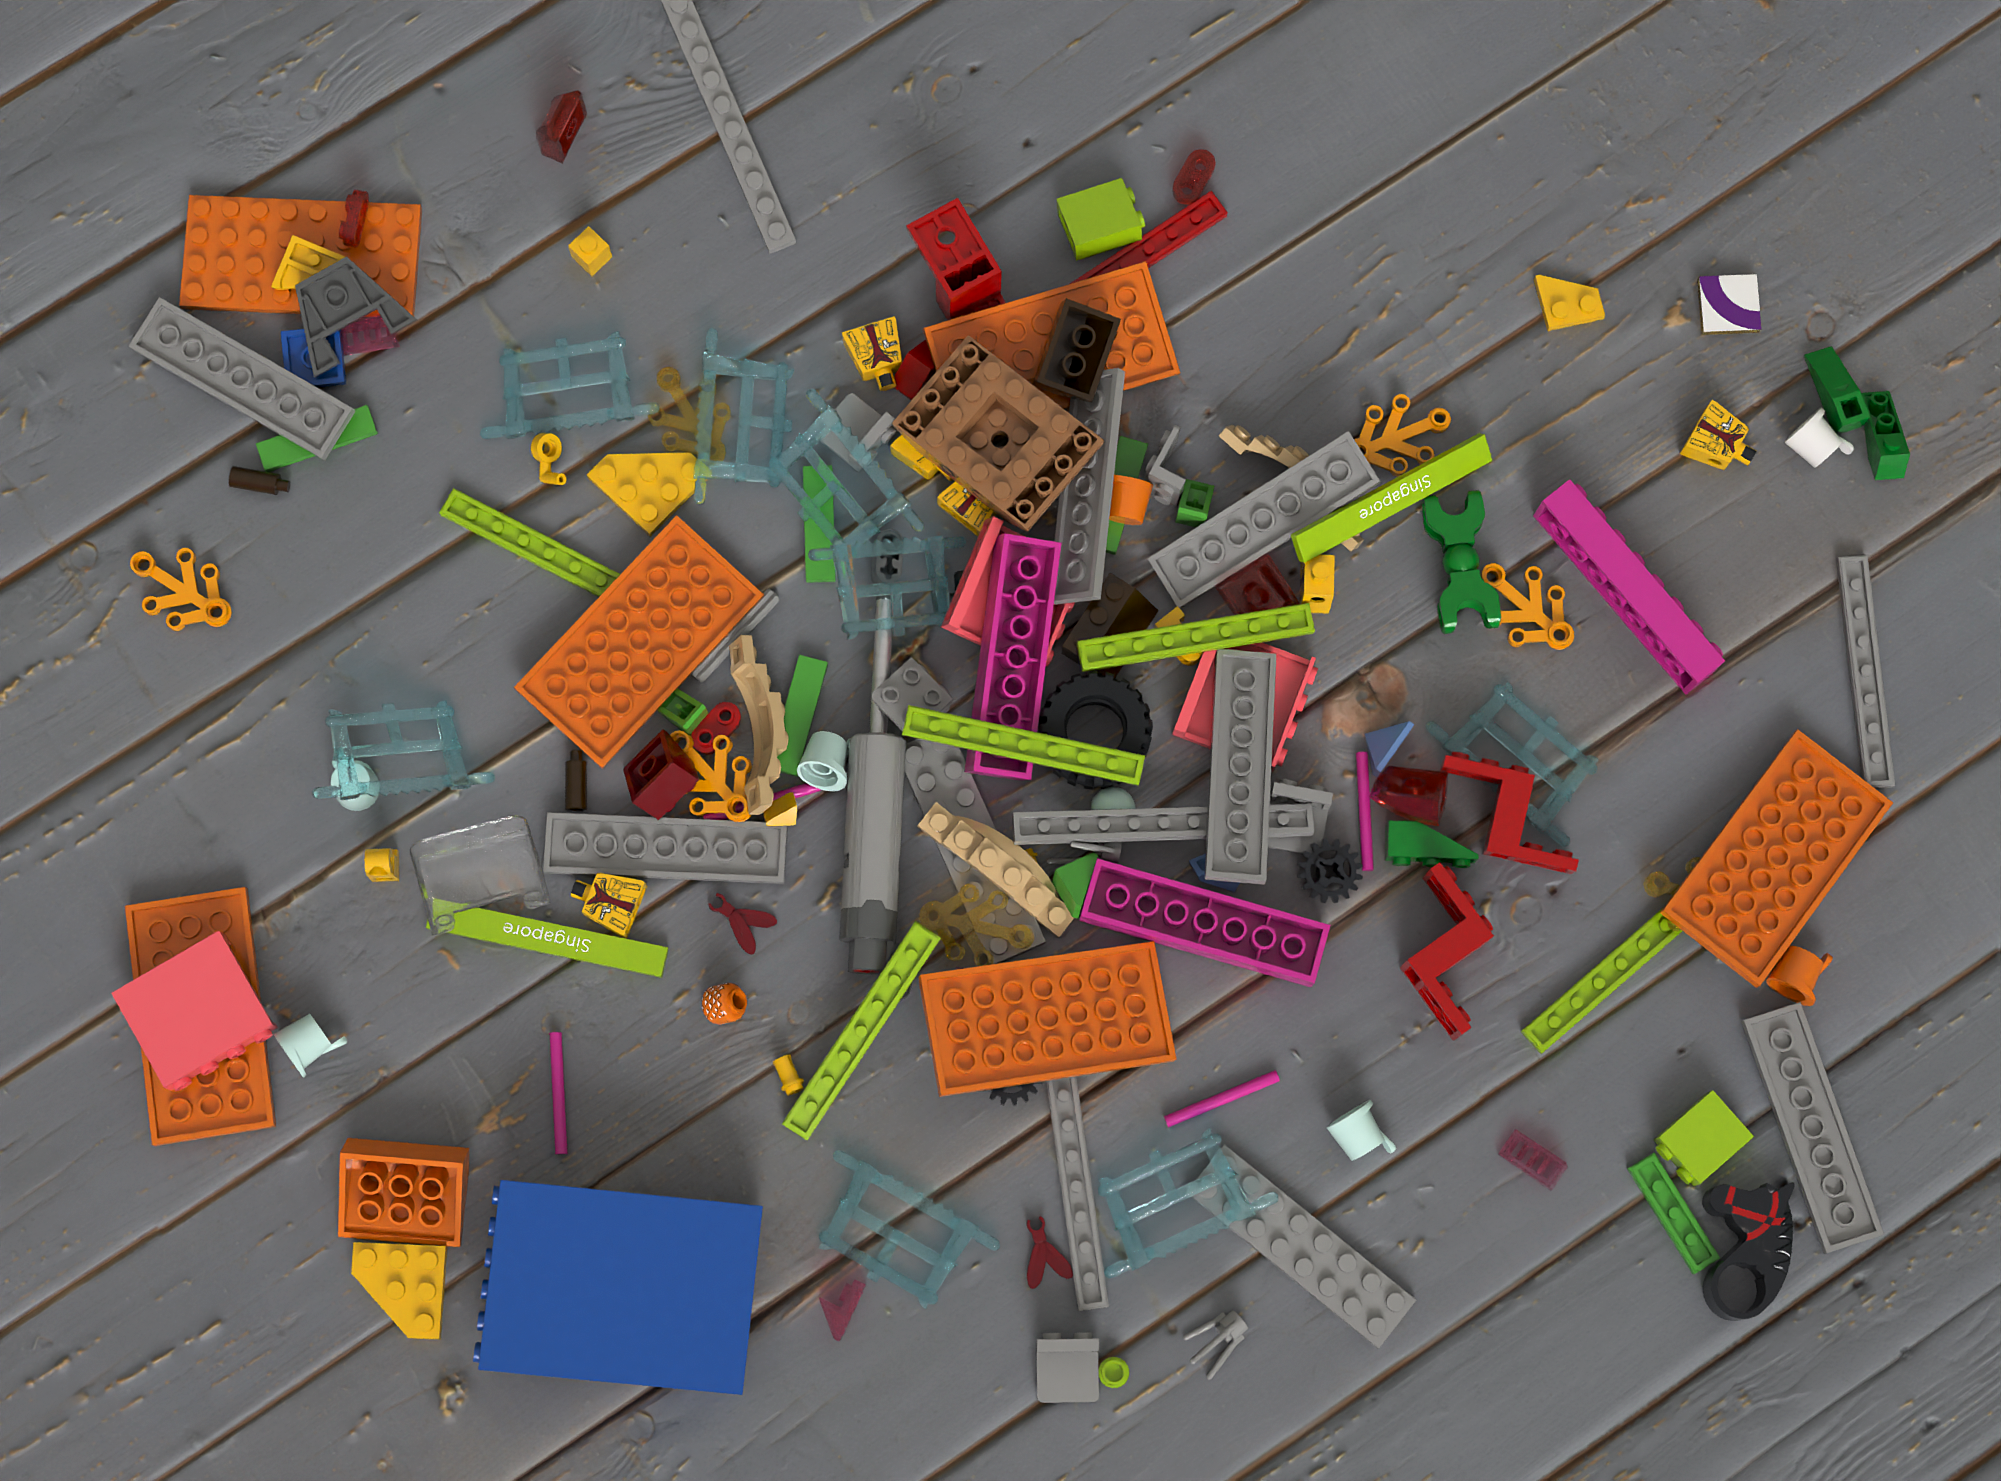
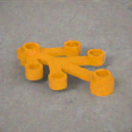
M1398 394L1391 403L1392 411L1382 437L1370 441L1375 425L1381 422L1384 414L1381 407L1372 405L1366 410V421L1360 437L1354 440L1359 448L1365 451L1364 456L1370 464L1386 469L1392 475L1398 477L1406 473L1408 468L1407 461L1402 457H1396L1392 460L1376 452L1389 449L1415 459L1420 465L1428 461L1420 457L1421 452L1429 453L1430 459L1434 458L1435 454L1431 447L1422 446L1419 448L1403 441L1429 430L1433 433H1443L1446 431L1451 422V416L1447 410L1435 408L1430 411L1427 418L1397 430L1403 413L1410 406L1409 398L1404 394ZM1403 400L1406 406L1399 408L1395 402ZM1369 412H1378L1379 418L1372 419L1369 416ZM1442 415L1444 422H1436L1434 416ZM1401 463L1404 469L1397 471L1394 469L1393 464Z
M181 548L176 554V559L181 565L184 583L157 567L155 559L149 553L141 551L132 556L130 567L136 575L140 577L150 576L176 593L157 598L154 596L144 598L142 609L148 615H157L161 609L190 603L200 608L199 610L183 614L179 612L169 613L166 617V624L171 630L180 631L185 625L203 621L212 627H221L231 619L232 609L230 604L225 599L220 598L217 581L220 577V571L214 564L207 563L200 570L201 577L206 581L208 599L198 593L193 566L196 562V555L191 549ZM185 553H190V560L182 562V556ZM143 562H149L150 565L147 570H140V565ZM208 569H215V574L208 578L205 575ZM155 601L156 607L153 610H147L148 603ZM215 609H222L221 616L213 617L212 614ZM180 617V623L177 626H172V619Z
M1491 563L1483 568L1480 574L1483 581L1496 588L1520 609L1501 611L1499 626L1502 623L1535 622L1543 629L1524 631L1521 628L1512 629L1508 635V642L1511 646L1520 647L1524 643L1546 642L1553 649L1563 650L1571 645L1574 640V630L1570 624L1564 621L1563 599L1565 591L1562 587L1554 585L1546 593V599L1551 604L1552 609L1551 620L1543 613L1540 581L1543 573L1539 567H1529L1523 576L1524 581L1528 584L1529 600L1505 580V571L1502 566ZM1531 571L1536 572L1538 579L1531 580L1528 573ZM1487 574H1495L1497 581H1488ZM1551 591H1558L1560 599H1553ZM1554 632H1562L1564 639H1555ZM1519 633L1522 636V641H1514L1512 634Z
M680 730L672 732L670 736L677 744L682 739L686 740V746L682 750L693 761L696 770L705 779L699 780L690 792H717L724 800L707 802L702 798H694L689 804L690 812L699 817L707 813H725L734 822L748 820L751 815L748 813L747 796L744 786L747 782V774L752 769L751 761L744 756H738L732 761V769L735 772L734 790L732 791L726 784L727 757L733 747V742L729 737L718 735L713 740V748L715 750L713 770L693 748L694 742L690 735ZM725 739L727 745L724 749L720 750L719 742ZM744 760L746 767L744 770L739 771L738 763ZM698 802L703 803V809L700 812L695 810ZM742 802L744 809L742 812L737 813L736 805Z

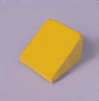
M793 792L774 800L772 806L763 812L766 826L796 825L797 803Z

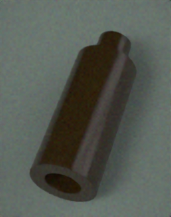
M233 466L229 474V487L273 495H277L279 491L289 492L290 481L281 479V475Z
M581 750L570 751V761L565 762V810L568 811L587 810V762L582 761Z

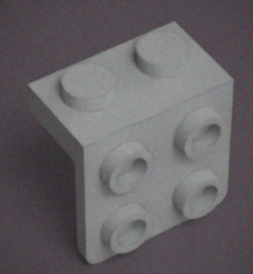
M850 393L817 429L816 438L859 472L864 465L868 466L877 455L876 451L883 443L887 444L893 438L896 428L892 425V422L895 418L888 412L881 416L858 396Z
M1177 425L1174 426L1172 431H1165L1159 443L1160 448L1157 452L1159 456L1153 455L1144 476L1147 482L1153 484L1151 493L1157 501L1165 505H1170L1171 503L1177 506L1182 497L1186 479L1164 469L1178 441L1181 427Z
M912 657L871 694V700L902 732L908 705L947 713L953 701L949 692L942 685H939L930 676L929 672Z
M1280 779L1279 783L1274 782L1270 791V805L1312 804L1314 834L1313 836L1268 837V848L1302 854L1303 851L1312 852L1311 843L1315 842L1321 847L1333 793L1327 792L1326 787L1319 785H1309V788L1297 786V782L1287 779Z
M1043 1333V1339L1036 1340L1037 1399L1041 1403L1095 1402L1098 1400L1099 1338L1092 1339V1333H1074V1339H1061V1333Z

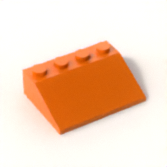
M347 1138L340 1151L338 1237L460 1247L469 1176V1148Z

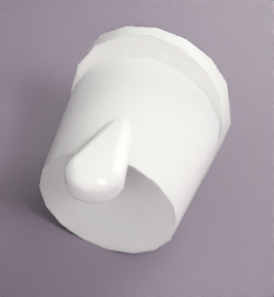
M1822 407L1806 419L1784 441L1814 468L1827 459L1838 447L1843 453L1848 455L1854 450V446L1839 437L1824 419L1825 410Z

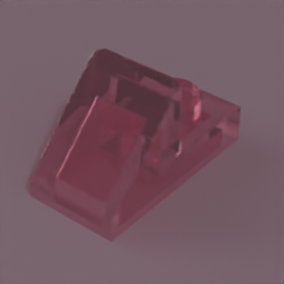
M855 1279L852 1285L846 1283L839 1300L844 1302L842 1307L819 1297L832 1336L839 1342H841L866 1288V1284Z

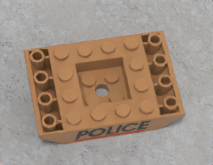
M969 335L892 422V425L921 455L1006 522L1027 532L1104 443L1101 437ZM1005 435L1009 438L1006 446L998 448L992 444L994 437Z

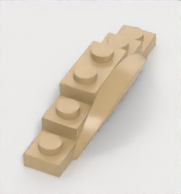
M1234 425L1227 426L1219 435L1222 440L1240 455L1248 452L1260 453L1275 459L1288 468L1293 467L1309 456L1299 446H1295V448L1292 445L1285 448L1280 447L1268 435L1266 437L1263 435L1257 436L1251 441L1249 439L1251 435L1239 425L1236 427ZM1359 533L1341 544L1349 551H1353L1360 546L1364 539Z
M740 635L729 645L730 670L747 706L753 732V765L750 777L744 786L747 796L749 815H760L772 806L774 794L770 784L780 777L781 763L777 757L787 749L788 734L784 727L785 707L781 702L780 692H769L771 679L767 675L766 664L755 663L757 651L753 646L752 635Z
M935 802L917 825L919 829L938 844L953 852L1004 891L1057 938L1062 935L1074 919L1064 902L1059 899L1053 883L1039 864L1019 845H1014L1011 839L997 830L969 818L954 816L937 802Z

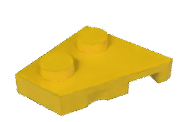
M292 235L271 287L277 290L296 289V284L345 258V256Z
M1536 275L1534 277L1547 331L1604 319L1605 312L1598 288L1543 275Z

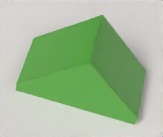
M1186 479L1175 523L1196 528L1206 522L1215 486Z
M678 688L657 710L679 730L686 732L690 736L708 714L707 708L701 702Z
M1088 854L1055 869L1052 883L1074 918H1079L1098 854Z

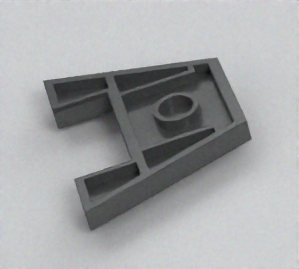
M347 256L295 285L315 378L341 364L327 337L371 312L378 310L392 335L418 321Z

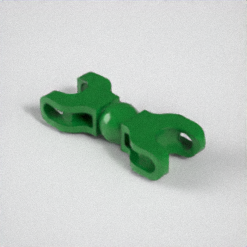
M1479 490L1468 491L1465 499V511L1459 515H1449L1444 512L1436 495H1429L1423 498L1422 516L1424 530L1432 539L1440 543L1444 554L1442 564L1445 572L1449 575L1447 580L1448 587L1443 591L1437 605L1441 632L1443 634L1454 632L1458 622L1457 612L1464 608H1472L1478 611L1486 628H1498L1501 621L1499 595L1490 584L1484 582L1481 578L1480 569L1478 570L1480 558L1476 549L1473 548L1475 543L1474 536L1479 532L1485 518V508L1481 492Z

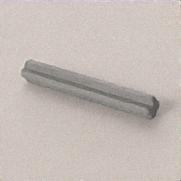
M767 589L763 593L764 596L692 671L691 674L697 681L704 682L730 654L729 645L740 635H748L779 602V597L774 591Z

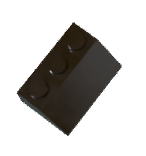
M1066 298L1059 306L1032 385L1059 396L1092 403L1121 319Z
M1109 573L1102 584L1101 599L1090 602L1062 645L1061 654L1081 665L1077 641L1147 630L1159 610L1136 588ZM1124 665L1092 671H1097V675L1103 676L1106 675V672L1115 674L1114 678H1116Z

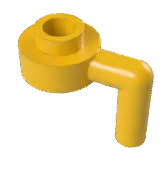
M551 433L537 434L531 443V453L540 462L539 479L541 482L564 485L566 483V476L562 473L551 472V463L560 457L562 451L560 439Z

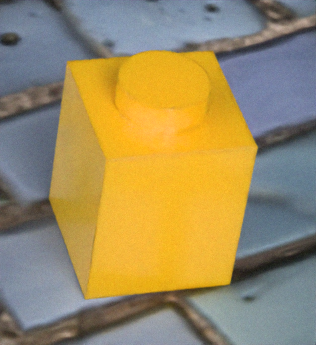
M589 226L568 245L571 257L591 276L612 258L609 245Z

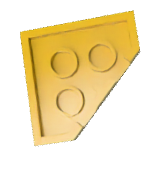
M690 452L607 454L587 474L588 479L650 537L712 476L711 471Z
M353 1242L351 1274L408 1338L441 1340L447 1246Z

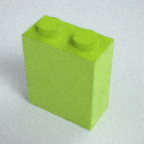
M1122 178L1056 199L1057 214L1076 261L1142 240V228L1145 227V221L1141 211H1136L1134 208L1135 197L1131 187L1126 188Z
M1711 1090L1705 1093L1653 1140L1657 1144L1655 1149L1666 1161L1671 1160L1678 1168L1676 1170L1677 1175L1686 1184L1691 1183L1693 1186H1696L1706 1180L1754 1136L1721 1098Z

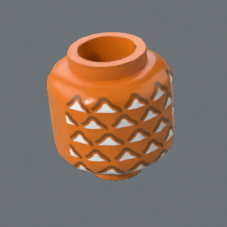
M724 983L709 987L702 997L703 1013L713 1024L720 1025L741 1019L747 1006L745 993L734 983Z

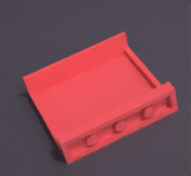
M994 516L986 519L983 523L941 625V628L980 646L995 541L999 535L1004 533L1024 536L1003 526L1004 521ZM1075 602L1054 604L1046 667L1054 656V651L1051 650L1054 642L1059 640L1065 629V624L1062 623L1065 615L1071 612Z
M1263 642L1224 648L1276 654L1271 772L1273 773L1276 765L1282 767L1288 750L1283 748L1286 737L1292 739L1298 722L1293 721L1296 710L1302 712L1308 695L1303 694L1307 683L1312 685L1318 668L1313 667L1316 658L1311 657V660ZM1217 650L1203 652L1172 734L1211 749Z
M221 931L215 932L111 993L160 1082L168 1090L175 1089V1091L184 1089L192 1083L191 1078L200 1073L207 1075L219 1067L218 1063L227 1057L231 1060L242 1055L246 1051L244 1047L254 1041L256 1044L266 1041L273 1035L271 1031L278 1028L276 1023L270 1019L231 950V944L227 936Z

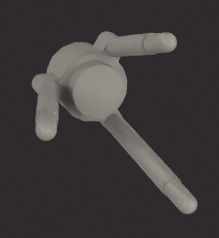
M1072 841L1070 845L1074 848L1094 851L1095 854H1098V859L1117 863L1121 853L1122 842H1095V844ZM1082 857L1047 859V864H1068Z
M1234 1310L1227 1315L1222 1312L1215 1319L1183 1336L1184 1340H1189L1219 1324L1216 1328L1218 1335L1190 1359L1192 1364H1195L1223 1339L1227 1343L1232 1340L1207 1374L1206 1378L1208 1380L1213 1378L1234 1348L1245 1339L1242 1334L1248 1330V1327Z

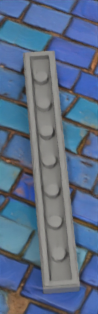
M1868 555L1838 557L1836 559L1861 776L1863 780L1875 789L1893 788L1895 786Z
M1075 1076L1046 1081L1078 1311L1109 1307L1077 1078Z

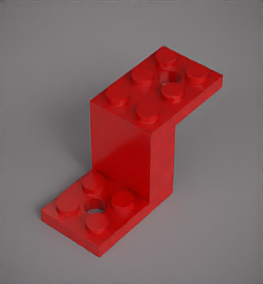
M958 198L906 225L908 233L936 278V302L947 320L1006 303L1001 295L1002 271ZM948 231L954 234L955 240L951 244H943L938 239L939 235L942 232Z
M1452 751L1450 756H1444L1440 772L1498 784L1483 850L1484 855L1567 874H1573L1577 871L1579 859L1572 858V852L1555 849L1552 853L1542 851V845L1529 842L1519 846L1535 775L1528 773L1529 768L1518 765H1511L1509 769L1499 767L1498 761L1482 758L1480 762L1469 760L1470 755Z
M1439 862L1422 879L1455 922L1456 926L1409 958L1400 969L1454 1041L1471 1029L1469 1025L1471 1019L1461 1006L1458 1008L1450 999L1453 996L1452 992L1443 981L1439 983L1437 978L1485 945L1494 935L1491 932L1493 927L1484 915L1479 916L1473 908L1475 902L1470 894L1465 890L1462 892L1456 885L1457 877L1448 866L1443 867Z

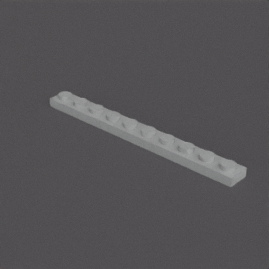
M661 0L769 254L796 244L794 234L693 1Z
M1312 804L1270 805L1268 837L1313 836ZM1208 807L1013 812L1012 815L1014 845L1071 843L1072 841L1092 843L1207 838Z

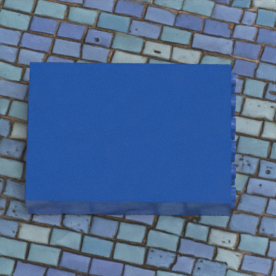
M500 1180V1186H494L492 1204L497 1205L496 1217H490L488 1236H494L493 1248L486 1249L484 1267L490 1268L489 1280H483L481 1299H486L485 1311L480 1310L477 1322V1331H483L482 1341L475 1343L473 1362L479 1363L478 1370L743 1395L763 1206Z

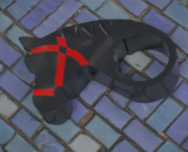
M1794 1182L1785 1184L1780 1188L1765 1183L1751 1191L1722 1184L1705 1192L1702 1200L1705 1211L1712 1216L1723 1217L1729 1229L1738 1236V1242L1708 1270L1703 1281V1296L1706 1304L1720 1318L1739 1321L1755 1317L1773 1302L1781 1290L1788 1273L1792 1253L1793 1221L1788 1201L1795 1187ZM1730 1265L1739 1266L1743 1269L1748 1268L1756 1278L1754 1280L1757 1289L1756 1299L1750 1309L1744 1313L1729 1309L1722 1302L1718 1294L1719 1276Z

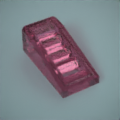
M381 315L354 322L341 329L344 356L400 347L398 332L392 335ZM386 327V337H382L381 328ZM371 329H375V340H371ZM359 331H364L365 342L360 343ZM347 333L353 334L354 345L348 346Z
M1516 1129L1498 1153L1499 1156L1550 1191L1553 1190L1568 1167L1565 1161ZM1520 1141L1523 1142L1524 1146L1517 1156L1513 1157L1511 1153ZM1531 1148L1534 1150V1153L1525 1165L1521 1161ZM1540 1156H1543L1545 1159L1538 1170H1533L1532 1168ZM1553 1163L1555 1165L1548 1178H1545L1543 1174L1550 1164Z

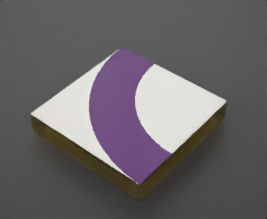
M1757 274L1698 277L1697 285L1702 335L1760 333L1762 328Z

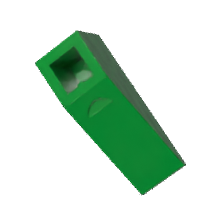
M1830 346L1805 354V361L1832 429L1838 435L1862 427L1870 418L1860 389L1833 347Z
M1890 391L1861 393L1870 418L1864 424L1868 460L1874 479L1904 478L1910 452Z
M1389 820L1385 825V861H1392L1394 866H1410L1411 862H1422L1424 867H1433L1440 862L1452 863L1454 868H1469L1470 864H1474L1479 859V854L1419 821Z

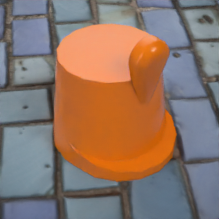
M1114 475L1109 520L1128 525H1142L1153 484L1137 478Z
M1789 946L1767 977L1766 983L1783 997L1795 1003L1801 1002L1804 1006H1812L1816 1001L1813 990L1818 977L1831 963L1833 957L1826 953L1820 959L1806 949Z

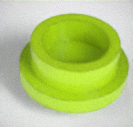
M1109 1357L1100 1364L1099 1379L1105 1386L1118 1388L1128 1380L1129 1368L1121 1358Z

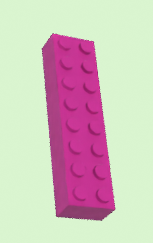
M1569 479L1541 502L1533 517L1684 694L1687 695L1725 662L1721 649L1714 642L1710 643L1705 638L1700 624L1694 619L1690 620L1683 612L1684 607L1676 597L1669 596L1663 589L1665 586L1662 580L1656 574L1651 575L1644 566L1643 558L1636 551L1632 552L1627 547L1622 533L1609 526L1603 511L1597 506L1593 507L1586 499L1587 494L1579 484L1574 485Z
M1006 533L997 537L993 549L972 719L1037 732L1062 543ZM967 749L964 772L1024 781L1031 780L1033 763Z
M1098 858L1079 920L1307 987H1312L1315 984L1331 926Z

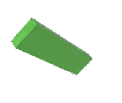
M368 405L354 409V415L332 450L378 434ZM281 435L256 443L266 472H271L316 456Z
M1120 436L1117 444L1114 475L1138 479L1148 443ZM1109 520L1106 553L1116 555L1125 524Z
M832 465L803 466L806 583L836 582Z
M803 655L798 657L785 704L784 727L788 734L787 749L777 757L781 763V773L798 777L797 767L805 751L828 667V662Z
M1655 1153L1627 1168L1692 1274H1696L1720 1259Z

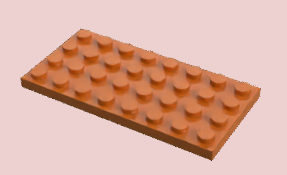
M189 195L179 306L181 309L301 314L296 289L277 290L271 287L291 237L294 235L342 256H347L414 316L422 219L421 204ZM375 310L364 317H381L378 310Z
M1146 262L923 328L936 372L969 335L1024 379L1033 384L1059 306L1067 298L1121 319L1104 370L1119 368L1125 371L1123 391L1179 375L1180 369ZM1037 388L1063 409L1070 407V398Z
M676 515L514 686V689L603 769L764 594Z
M1797 729L1660 913L1757 988L1766 979L1893 802Z
M246 887L125 906L133 980L215 932L221 931L227 936L231 944V950L261 1001L249 896ZM254 1041L244 1047L246 1051L242 1055L231 1060L228 1057L218 1063L219 1067L207 1075H202V1073L191 1078L192 1083L179 1091H175V1089L168 1090L163 1087L141 1048L152 1145L160 1146L276 1127L266 1041L256 1044Z
M1154 941L922 974L918 977L939 1097L1174 1062L1177 1060Z

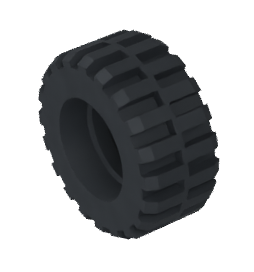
M1088 671L1086 676H1081L1080 673L1071 676L1070 681H1062L1056 686V690L1053 693L1050 692L1045 700L1044 707L1041 709L1038 733L1068 739L1067 724L1071 715L1081 707L1099 705L1112 710L1121 720L1123 737L1116 749L1145 755L1146 758L1152 739L1153 724L1149 715V706L1142 700L1143 695L1138 689L1133 690L1130 687L1129 681L1124 678L1119 681L1114 678L1115 674L1108 672L1103 676L1097 675V671ZM1053 768V773L1059 778L1063 776L1068 780L1067 783L1076 786V784L1084 785V789L1093 790V787L1097 786L1105 789L1111 787V784L1116 782L1118 785L1122 783Z

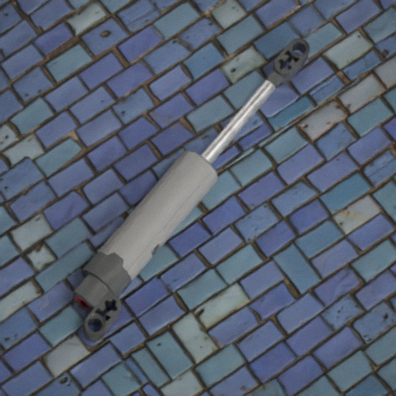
M895 529L881 531L872 546L871 581L877 587L872 692L890 677L894 587L902 574L904 544L902 535ZM881 540H890L894 544V550L884 549ZM886 561H890L887 565V573L891 575L889 579L886 578L885 573H881L886 566ZM872 700L869 733L853 735L850 737L844 841L845 861L842 879L839 940L849 943L848 972L857 974H880L900 944H896L906 740L903 737L895 736V734L887 733L888 716ZM912 983L910 984V986L908 987L900 1001L908 997V995L911 992Z

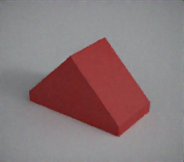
M926 339L907 353L894 376L896 382L894 388L910 400L917 395L936 373Z

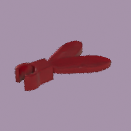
M716 893V898L722 899L723 905L720 908H714L709 903L710 910L719 912L727 919L729 918L731 928L741 948L750 955L754 954L756 942L748 926L769 928L777 924V919L770 913L763 911L735 910L722 894Z
M1041 1216L1039 1219L1042 1225L1038 1230H1033L1030 1227V1220L1027 1219L1026 1222L1034 1243H1036L1033 1247L1027 1269V1281L1032 1289H1035L1042 1281L1046 1262L1059 1276L1070 1279L1073 1276L1069 1262L1054 1246L1046 1241L1045 1221Z

